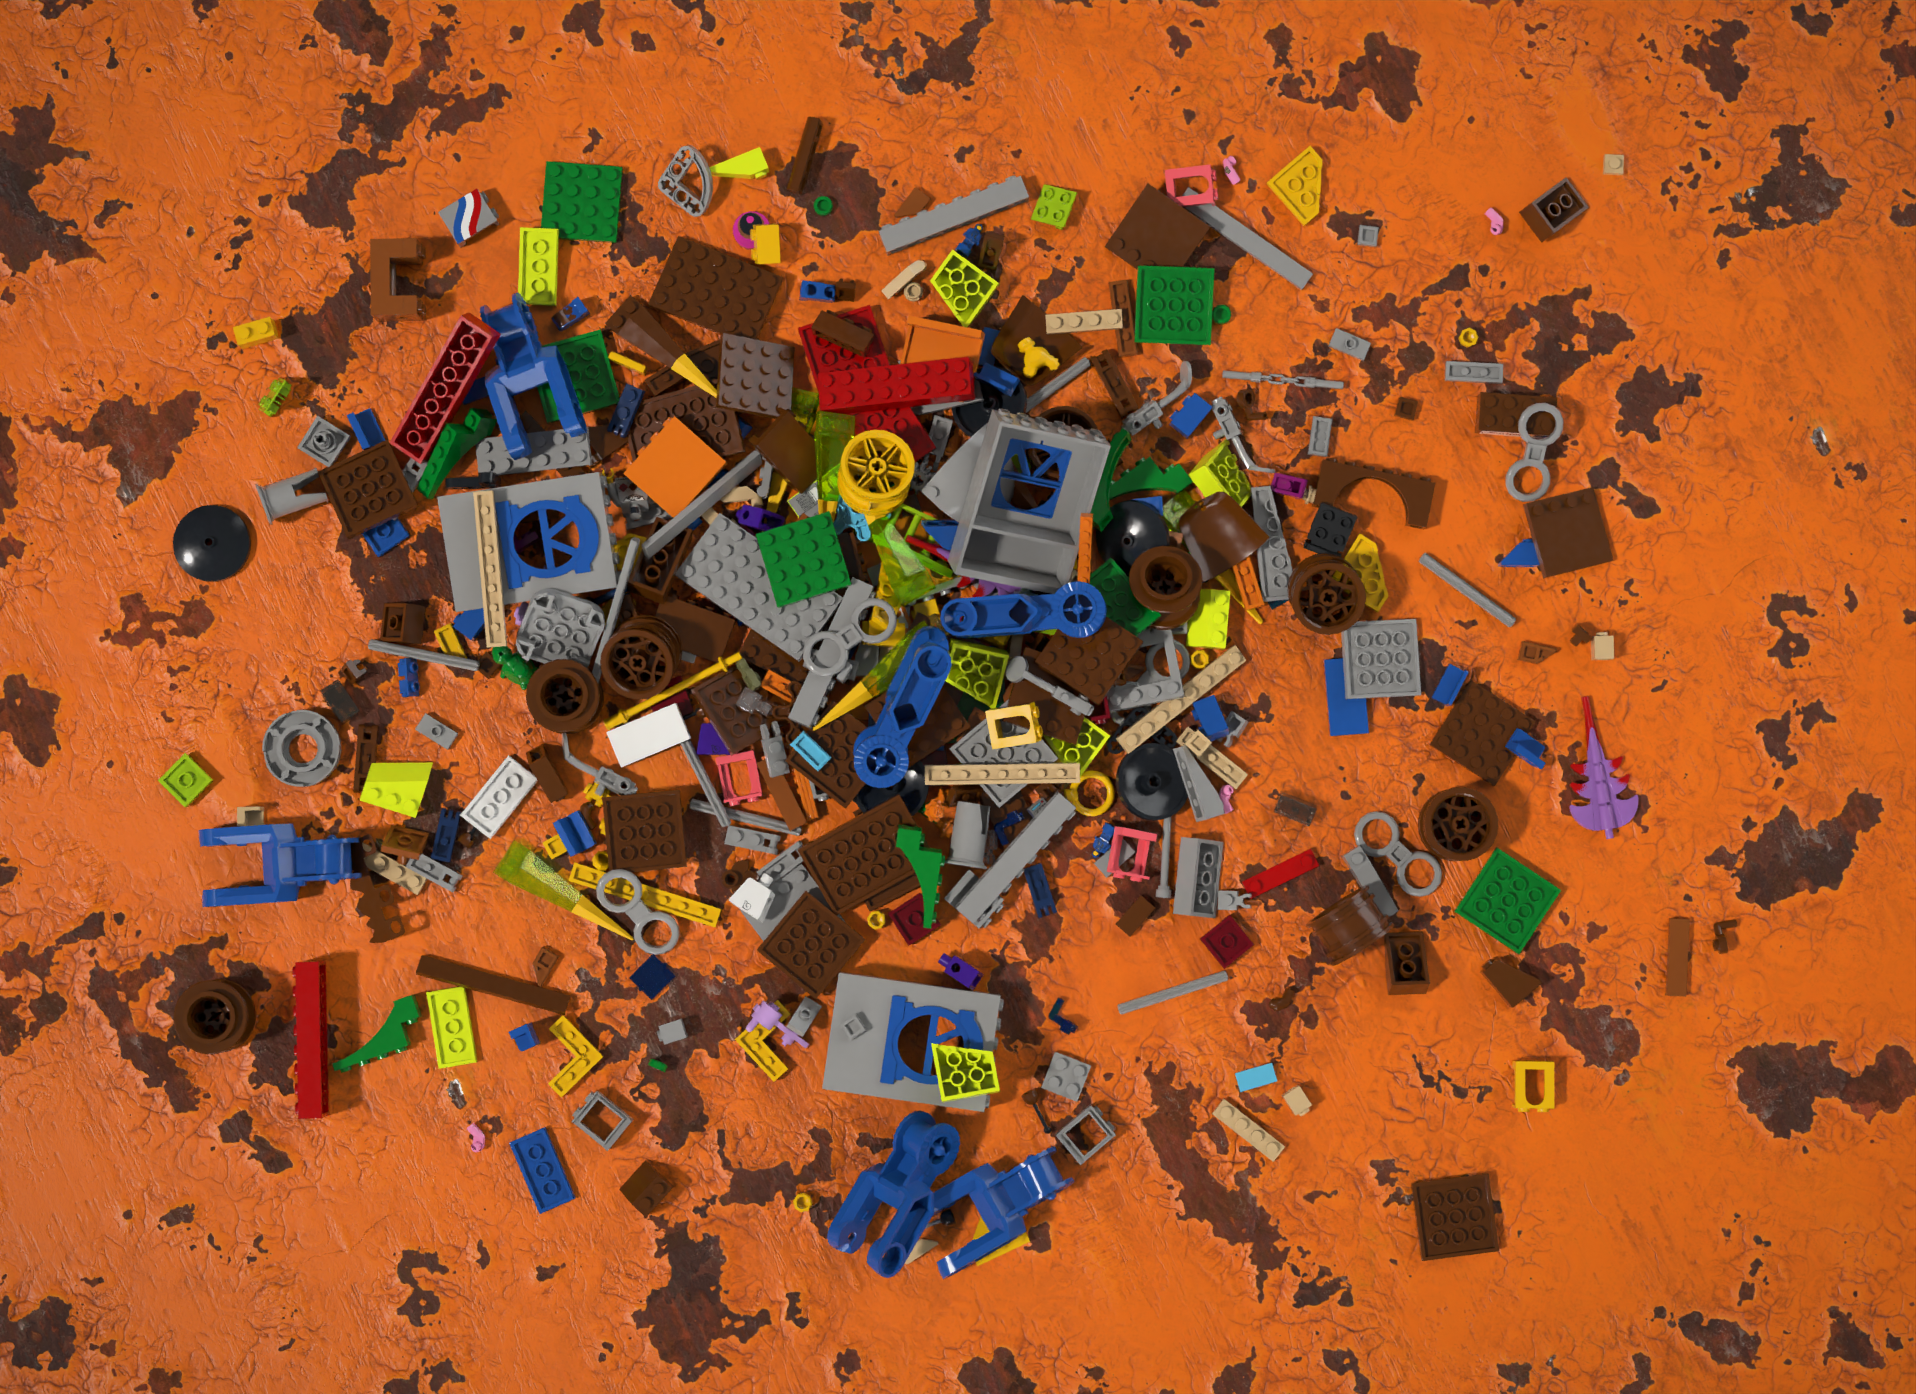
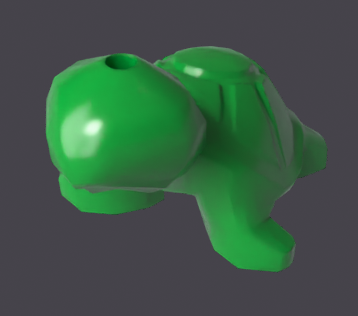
M508 646L493 647L492 649L493 660L497 664L503 665L500 677L504 679L506 676L513 683L520 685L522 690H526L530 678L539 667H536L531 659L529 661L523 659L519 651L512 654Z

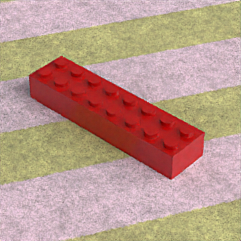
M471 313L460 316L393 435L390 444L419 464L429 461L445 424L451 423L498 341L501 335L499 332Z
M969 356L818 373L819 407L824 416L975 400L973 362Z
M326 961L295 962V966L292 968L293 978H296V986H293V997H296V1005L293 1006L296 1025H294L293 1032L294 1036H297V1044L294 1045V1055L297 1056L294 1073L297 1075L298 1083H295V1095H298V1103H295V1114H298V1119L324 1118L329 1116Z

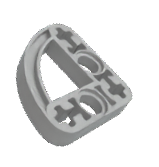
M686 145L678 150L660 177L658 187L661 192L694 217H698L706 212L711 202L713 193L712 174L703 155L694 146ZM689 150V155L691 157L686 158L683 162L681 159H684V157L686 156V153L684 151ZM693 162L697 165L702 178L701 198L681 183ZM675 164L681 166L682 172L680 174L674 172L673 167ZM669 180V181H670L669 185H670L671 187L666 188V187H665L666 183H665L664 181ZM679 191L686 193L685 201H681L678 198ZM699 204V205H700V206H699V209H700V210H699V211H695V206H694V205Z

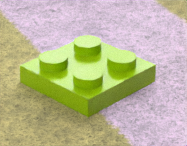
M184 753L158 781L187 808L214 780L187 753Z

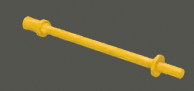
M737 652L724 660L719 656V662L628 710H618V713L603 720L606 728L611 730L622 723H628L631 716L721 669L724 672H728L727 666L743 659L740 652Z

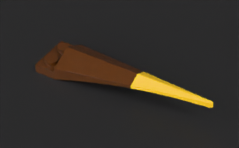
M631 295L605 322L620 338L647 353L716 398L717 390L645 307Z

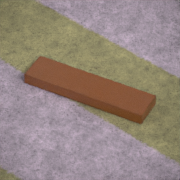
M1128 279L1109 282L1112 310L1122 309L1123 329H1115L1119 358L1138 355L1137 343L1134 342L1135 329Z
M766 759L756 763L790 832L807 824L784 774L772 778L769 776Z
M1669 918L1665 994L1667 996L1686 997L1689 919Z

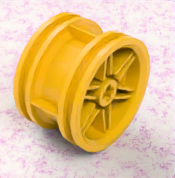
M870 430L856 435L844 448L837 475V486L843 501L851 509L867 516H881L895 511L905 501L909 492L915 467L913 453L900 437L891 432ZM859 475L861 479L857 481L854 476ZM888 482H893L895 485L889 487ZM869 489L876 490V492L872 493Z

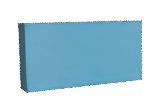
M805 731L790 744L817 771L832 758Z
M1272 1062L1235 1073L1240 1092L1277 1082Z

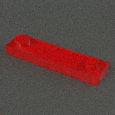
M1310 848L1241 883L1246 893L1252 894V898L1318 867L1319 864Z

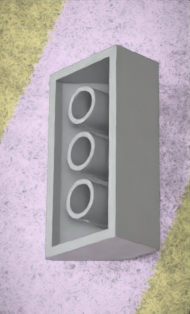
M1181 837L1173 914L1216 918L1223 842Z

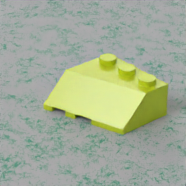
M953 249L930 280L963 327H968L974 321L1000 285Z
M1225 439L1203 456L1188 475L1203 493L1204 497H1208L1216 492H1224L1242 507L1251 496V486L1244 472L1238 469L1236 465L1238 459L1235 454H1231L1228 448L1230 443Z
M951 638L949 653L952 665L945 681L968 693L990 708H996L1009 658L1007 650Z
M1084 717L1076 745L1045 735L1043 737L1062 763H1080L1081 777L1110 735Z
M433 762L371 763L359 800L416 818Z
M931 1043L942 1103L1000 1092L993 1052Z

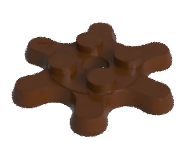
M792 681L788 685V691L792 696L790 704L786 706L777 705L772 711L774 718L789 721L791 728L786 734V741L789 744L803 731L807 733L810 730L788 718L802 688L798 681ZM827 703L824 708H820L818 715L821 716L828 707Z

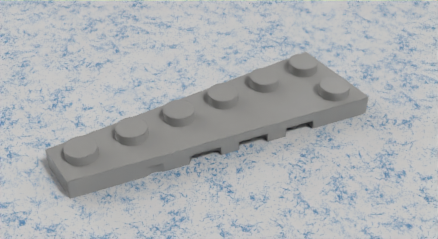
M1270 486L1250 488L1253 520L1269 536L1267 541L1257 549L1261 595L1264 602L1289 600L1287 591L1288 580L1293 570L1277 515Z

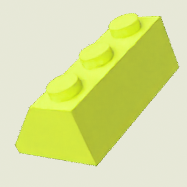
M1201 589L1198 608L1187 624V647L1220 650L1226 648L1230 591Z

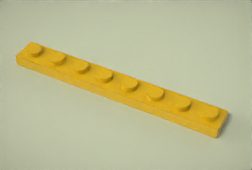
M574 862L569 881L596 889L598 881L607 872ZM614 878L604 888L605 893L631 900L635 893L632 883L624 878ZM642 884L641 900L647 906L716 928L722 909Z

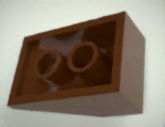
M1566 177L1519 213L1542 243L1589 207Z
M1423 932L1386 933L1384 935L1388 995L1426 994L1430 986Z

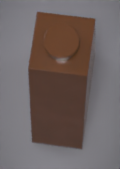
M541 744L526 752L528 765L549 801L552 803L564 799L568 794L567 788L544 745Z
M1489 959L1482 965L1483 969L1480 971L1511 1008L1515 1007L1542 984L1539 979L1496 959L1493 961Z

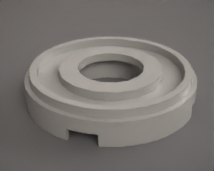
M297 710L285 713L273 721L265 733L262 752H264L266 766L275 778L291 786L309 787L321 783L334 772L341 756V740L336 728L326 717L313 711ZM298 735H309L317 743V754L308 763L296 762L289 753L290 743Z

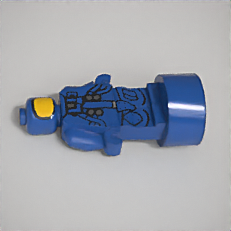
M976 224L973 229L969 228L963 234L966 238L955 248L959 255L968 258L974 244L976 246L979 245L981 239L980 232L983 229L982 225Z
M1106 822L1100 837L1095 836L1093 847L1096 850L1092 853L1094 858H1098L1100 852L1106 853L1111 848L1109 842L1113 837L1115 826Z

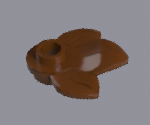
M741 860L734 863L731 870L723 873L721 881L734 894L749 877L757 882L760 880V877L755 872L748 870V861ZM730 875L734 876L735 881L733 883L728 882V877Z

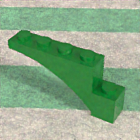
M470 408L463 424L446 423L416 489L427 499H433L439 486L460 458L483 438L491 435L497 422L496 417L487 409Z
M1124 428L1120 432L1115 433L1110 442L1111 447L1090 512L1093 514V527L1101 532L1113 519L1110 511L1109 495L1114 470L1123 451L1132 440L1129 432Z
M1143 457L1135 463L1136 467L1130 471L1128 468L1120 474L1121 478L1118 481H1111L1109 501L1128 493L1149 490L1170 491L1177 495L1191 485L1193 481L1180 464L1176 466L1171 464L1164 470L1165 474H1163L1151 457L1147 459Z
M898 824L896 847H899L904 852L918 877L924 900L923 928L931 929L932 923H936L937 912L934 911V905L939 903L940 893L936 892L937 885L941 886L942 874H939L940 867H944L945 855H942V849L920 846L924 845L925 834L922 833V827Z
M415 994L393 1001L394 1007L378 1033L358 1051L345 1059L333 1063L334 1071L340 1070L343 1073L351 1070V1065L359 1063V1066L371 1063V1058L377 1057L378 1060L389 1056L388 1052L395 1050L397 1054L406 1051V1046L411 1045L404 1022L410 1025L418 1022L417 1018L422 1016Z

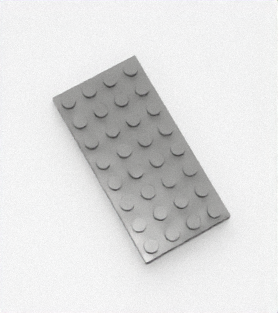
M721 513L718 514L676 573V577L797 661H800L803 657L806 641L812 635L822 631L843 597L832 591L778 608L757 538Z

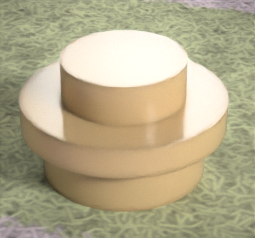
M915 282L907 284L904 288L905 298L911 302L921 299L923 295L922 287Z
M1311 485L1305 488L1302 498L1305 500V504H1313L1316 489L1312 488Z

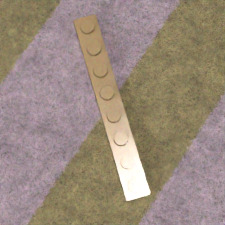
M494 490L473 492L487 648L507 646Z
M1233 645L1183 685L1185 697L1161 702L1119 735L1116 740L1125 752L1129 754L1246 661L1245 657L1237 646Z
M1080 763L925 765V785L1080 783Z

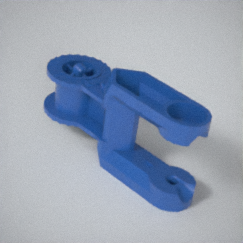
M519 292L512 294V304L495 311H491L487 305L480 307L482 321L501 334L494 346L497 365L485 373V385L504 443L514 460L531 454L532 448L513 396L548 382L565 433H570L571 438L587 433L585 419L567 365L557 346L542 347L541 342L538 340V332L532 314Z
M1076 581L1063 585L1055 594L1034 596L1008 594L950 600L944 605L940 620L947 632L964 639L1022 635L1032 633L1033 631L1059 629L1071 637L1084 638L1096 633L1101 628L1106 618L1107 608L1103 596L1094 586L1086 582ZM964 616V620L960 622V618Z
M925 626L915 633L887 689L886 703L875 725L864 729L855 740L853 748L855 771L863 782L872 787L887 788L895 785L905 776L909 764L907 746L916 728L924 725L950 672L952 664L948 637L938 627Z
M293 824L198 830L200 847L246 846L247 844L262 843L264 886L249 887L244 885L238 888L203 890L202 907L297 901L300 886H307L308 881L329 880L331 884L335 885L339 880L362 877L361 873H352L351 843H360L357 837L337 838L331 834L326 839L304 841V837H297Z
M914 1111L904 1117L903 1121L899 1123L892 1142L893 1151L886 1163H878L861 1172L828 1230V1243L836 1250L852 1254L863 1244L866 1237V1228L882 1201L896 1208L897 1212L883 1236L872 1244L867 1254V1264L877 1274L885 1278L896 1275L905 1264L934 1214V1195L930 1187L936 1176L949 1169L959 1152L960 1137L956 1128L947 1123L936 1124L934 1118L925 1111Z
M1055 1146L1047 1148L1036 1155H1028L1023 1163H1020L1008 1173L1005 1170L998 1173L989 1163H986L933 1193V1216L970 1195L990 1231L939 1260L937 1265L942 1279L956 1274L1025 1233L1026 1227L1023 1216L1028 1214L1027 1209L1047 1199L1054 1200L1057 1193L1075 1182L1072 1177L1064 1180L1054 1164L1051 1155L1057 1151Z

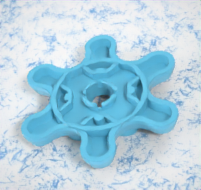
M869 489L872 493L876 492V490ZM827 494L823 497L825 501L838 502L836 509L837 518L834 521L837 535H840L844 529L852 527L856 530L857 538L860 541L864 542L870 539L871 532L864 514L853 512V509L843 501L841 495ZM891 513L886 514V517L881 518L880 520H888L891 517Z

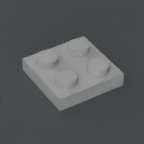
M1055 1052L1041 1088L1077 1102L1091 1065Z

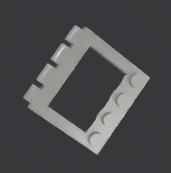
M1148 627L1137 636L1143 641L1141 647L1164 642L1171 679L1115 691V686L1113 685L1107 694L1110 713L1185 697L1171 629L1157 630L1153 628L1154 633L1151 634L1150 627Z

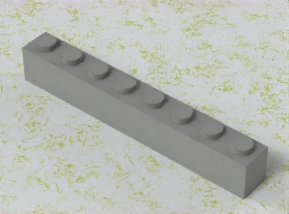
M1010 176L1005 179L1006 182L998 184V182L992 183L987 186L988 189L983 191L980 189L974 190L970 193V196L965 198L963 196L956 197L952 200V203L947 205L945 203L938 204L934 207V210L929 212L927 210L920 211L916 217L911 219L910 217L902 218L898 224L893 226L892 224L884 225L881 227L882 230L879 231V236L887 256L1029 201V195L1021 176Z
M852 577V586H848L828 631L838 633L850 625L854 609L862 601L875 598L874 586ZM865 609L861 613L859 623L861 620H865L868 610ZM824 639L813 663L820 668L834 666L841 656L839 645L833 640ZM809 671L788 718L809 729L813 725L816 726L820 718L818 712L820 708L825 707L828 701L826 695L835 686L836 680L834 678L836 674L832 676H819Z
M1057 791L956 904V909L973 924L976 920L980 922L986 915L984 911L989 906L992 908L998 902L999 898L997 897L1001 892L1005 893L1012 885L1010 882L1015 877L1018 879L1024 872L1023 867L1027 863L1031 864L1036 859V853L1039 849H1045L1050 843L1048 839L1053 834L1057 835L1063 828L1062 823L1065 820L1069 821L1076 812L1074 810L1076 807Z

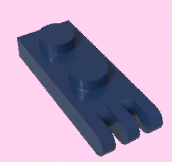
M626 383L608 426V432L612 433L614 430L615 435L618 436L621 432L620 437L624 439L627 437L645 394L644 390Z
M442 808L431 859L451 862L461 811H457L456 817L453 818L454 810L450 809L447 817L445 816L446 808Z
M1042 864L1024 868V874L1038 918H1042V912L1040 911L1044 909L1046 916L1050 915L1048 907H1051L1053 914L1057 913Z

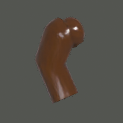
M586 802L581 805L580 812L591 831L597 826L590 818L594 805L591 802Z
M1286 988L1282 998L1270 1000L1269 1007L1274 1011L1287 1008L1295 991Z

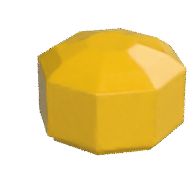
M1467 328L1461 331L1458 339L1462 346L1468 348L1474 346L1479 337L1476 330Z
M1196 650L1191 655V664L1196 669H1203L1209 663V655L1204 650Z
M598 851L592 858L593 866L598 870L606 871L609 868L608 855L604 851Z
M873 911L867 917L868 925L873 929H880L886 923L885 915L880 911Z
M805 1192L797 1194L793 1200L795 1209L800 1212L808 1211L813 1204L811 1196Z

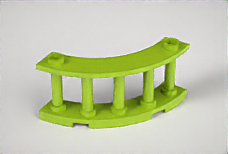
M902 504L892 512L883 533H880V535L873 533L876 521L869 526L871 537L867 541L881 547L890 548L897 554L908 559L912 558L922 566L951 578L953 571L947 568V561L940 558L936 562L930 559V552L923 549L917 553L910 549V543L905 542L907 535L914 536L921 519H937ZM904 510L915 516L903 542L900 541L898 544L890 540V534L901 511ZM929 535L927 542L934 544L936 540Z

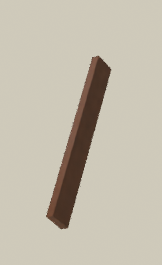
M424 955L421 956L416 970V975L562 1015H565L570 1000V995Z

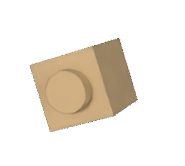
M1608 632L1596 633V636L1591 638V660L1614 659V636H1608Z
M1299 1085L1294 1086L1281 1095L1295 1116L1298 1114L1302 1116L1310 1111L1309 1107L1312 1104Z

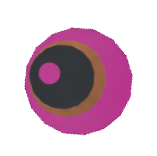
M748 211L736 219L733 225V234L736 242L741 247L748 250L754 248V241H751L750 230L756 224H769L763 214Z

